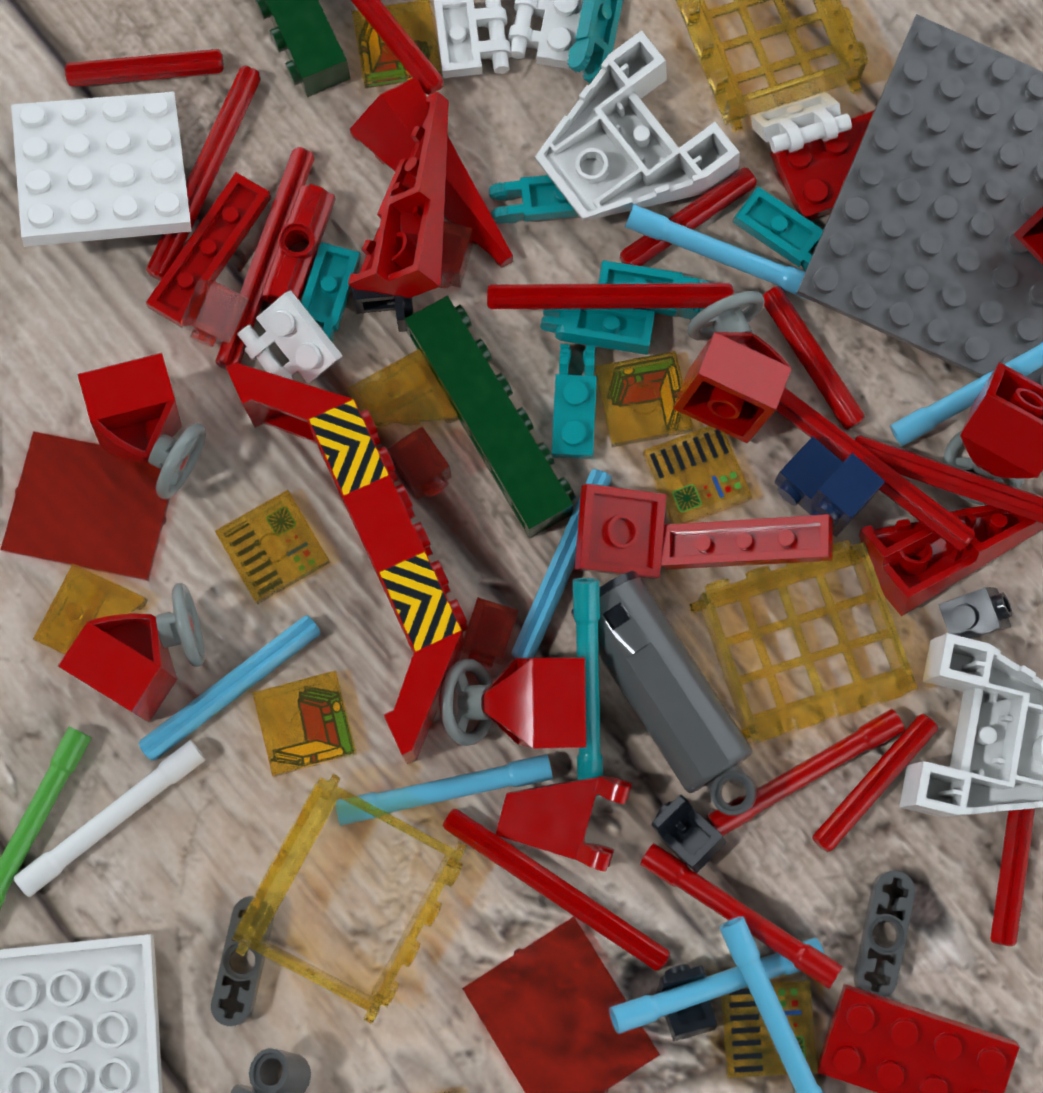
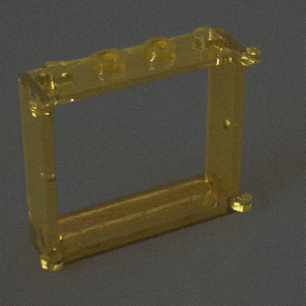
M332 774L331 778L327 780L319 775L236 926L232 939L239 942L236 953L244 956L248 948L258 952L367 1010L363 1020L372 1024L379 1013L380 1006L383 1005L387 1008L393 1000L399 987V983L394 981L402 964L409 967L416 957L421 945L420 942L416 941V938L423 925L430 927L435 921L442 906V903L437 901L444 886L452 887L458 878L463 863L459 862L467 846L458 841L455 848L338 786L341 777ZM338 798L349 802L445 854L370 996L262 939Z

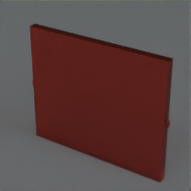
M33 431L20 481L15 489V499L1 551L149 582L162 528L167 521L165 516L170 498L161 499L156 493V484L161 469L148 462H134L115 456L102 449L99 444Z
M574 916L524 949H516L513 956L462 988L525 1093H608L609 1088L660 1055L643 1026L617 1034L609 1008L627 1001Z

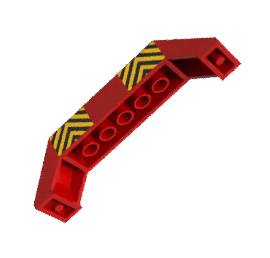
M235 362L225 366L254 428L266 424L316 443L413 652L394 710L384 714L400 753L406 763L409 764L418 759L440 706V691L445 675L458 662L464 648L463 632L467 631L468 627L462 608L457 599L448 601L446 594L451 592L448 586V579L439 560L431 563L428 556L433 555L429 538L421 522L412 524L411 519L415 518L412 502L404 485L400 484L395 487L393 483L398 481L394 471L395 466L386 447L384 446L379 449L376 447L381 442L368 409L360 412L355 400L243 364Z

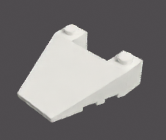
M641 30L607 56L590 85H586L573 109L567 116L565 115L535 156V160L583 221L631 211L634 204L645 208L705 194L739 170L740 152L716 122L712 123L680 148L676 145L641 101L644 96L667 80L666 60Z
M949 633L930 640L923 682L963 691L950 767L926 761L907 765L899 807L936 817L1043 808V680L1035 676L1036 673L1024 665L1019 666L1000 654L1001 651L989 643Z

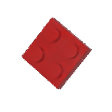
M594 484L582 485L574 570L615 575L636 571L641 578H660L666 494Z

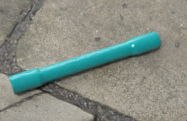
M578 578L573 580V612L576 622L577 658H585L586 747L579 748L577 755V780L603 776V756L600 745L598 650L600 592L599 579Z

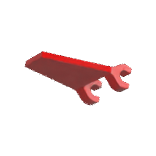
M597 776L508 792L505 796L496 835L577 860L588 867L606 872L607 868L610 867L615 849L585 842L597 795H600L610 801L625 804L629 798L633 783L614 777Z

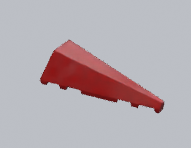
M414 77L380 94L349 128L352 137L357 142H362L383 165L386 163L394 171H396L401 159L408 160L415 141L410 137L413 129L416 126H423L429 112V106L426 103L427 96L418 79ZM447 135L444 218L448 222L451 220L467 235V238L472 243L478 244L495 259L496 264L502 268L513 262V255Z
M435 92L427 97L426 103L429 106V112L423 126H416L413 129L410 137L415 141L411 154L408 160H400L377 215L381 218L380 226L373 241L366 240L363 245L362 251L366 254V258L359 274L351 273L348 285L354 289L412 298L441 287L449 100L439 92Z
M990 505L949 511L975 532L971 543L962 551L956 550L920 521L910 523L909 519L898 520L894 526L873 529L872 525L865 526L860 529L859 538L876 587L902 617L1043 530V524Z

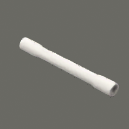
M191 740L186 742L163 760L153 772L51 851L43 853L16 874L13 878L18 887L26 896L31 897L57 877L68 864L168 786L177 783L206 760L204 755Z

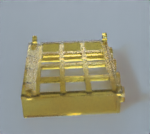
M676 0L725 125H731L734 133L743 130L741 119L847 84L852 94L862 91L859 82L868 63V55L864 44L861 41L857 42L853 32V18L848 7H843L840 0H813L817 12L792 20L784 1L773 0L782 23L758 31L755 29L747 8L770 0H734V2L709 10L704 0ZM738 11L747 34L721 42L712 19ZM821 21L830 44L805 52L795 29ZM786 32L795 56L769 63L760 40ZM751 43L761 67L734 75L725 51ZM835 53L838 65L816 72L812 71L809 61ZM800 65L804 76L777 83L774 72ZM765 76L769 87L742 95L738 84Z
M850 540L833 544V561L786 563V567L773 571L767 565L745 573L746 579L730 584L729 578L714 581L705 586L706 592L701 593L696 602L689 604L691 613L702 612L742 728L740 731L750 745L909 695L918 689L864 542L852 546ZM853 565L863 594L835 603L824 574ZM815 577L825 606L796 615L786 586ZM777 589L787 618L758 627L748 598ZM739 601L749 630L725 637L716 608ZM867 603L877 632L848 641L838 612ZM829 615L839 644L810 653L800 624ZM791 627L801 656L772 665L762 636ZM753 639L763 669L739 676L729 646ZM881 641L891 671L862 679L852 650ZM843 653L853 683L824 692L814 662ZM804 665L815 695L785 704L775 674ZM766 677L776 707L752 715L742 685Z

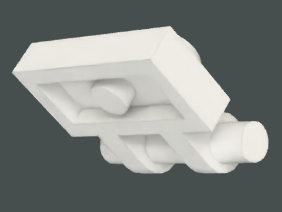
M434 0L443 78L482 74L481 60L483 59L493 61L494 72L497 74H504L510 70L508 59L512 55L511 45L506 40L504 29L508 21L506 10L502 8L501 0H485L486 8L478 9L474 7V0ZM477 27L488 28L490 40L479 41Z
M515 0L514 9L517 11L515 24L510 27L508 41L511 43V57L523 59L526 48L538 49L536 64L570 69L567 64L570 48L577 41L575 38L583 0ZM532 16L543 18L541 31L530 28Z
M826 91L750 114L753 130L765 142L769 141L773 153L787 149L789 152L803 149L806 143L821 138L826 142L837 138L838 133L852 129L850 116L847 113L841 115L840 103Z
M291 290L280 296L256 317L266 330L264 334L259 336L250 324L237 334L247 346L244 351L252 360L256 358L268 373L294 380L292 377L299 372L305 381L310 383L343 356ZM274 343L278 345L290 360L284 366L269 349Z

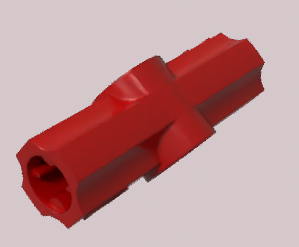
M313 184L301 185L288 224L279 233V249L262 293L263 300L271 304L290 290L299 301L301 299L336 201L335 195L329 193L323 187ZM304 242L309 244L301 252L290 251V248L295 243Z

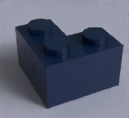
M813 436L782 468L774 481L778 486V493L789 504L793 506L799 504L810 515L829 514L833 519V535L835 537L870 502L885 482L855 454L852 453L842 462Z

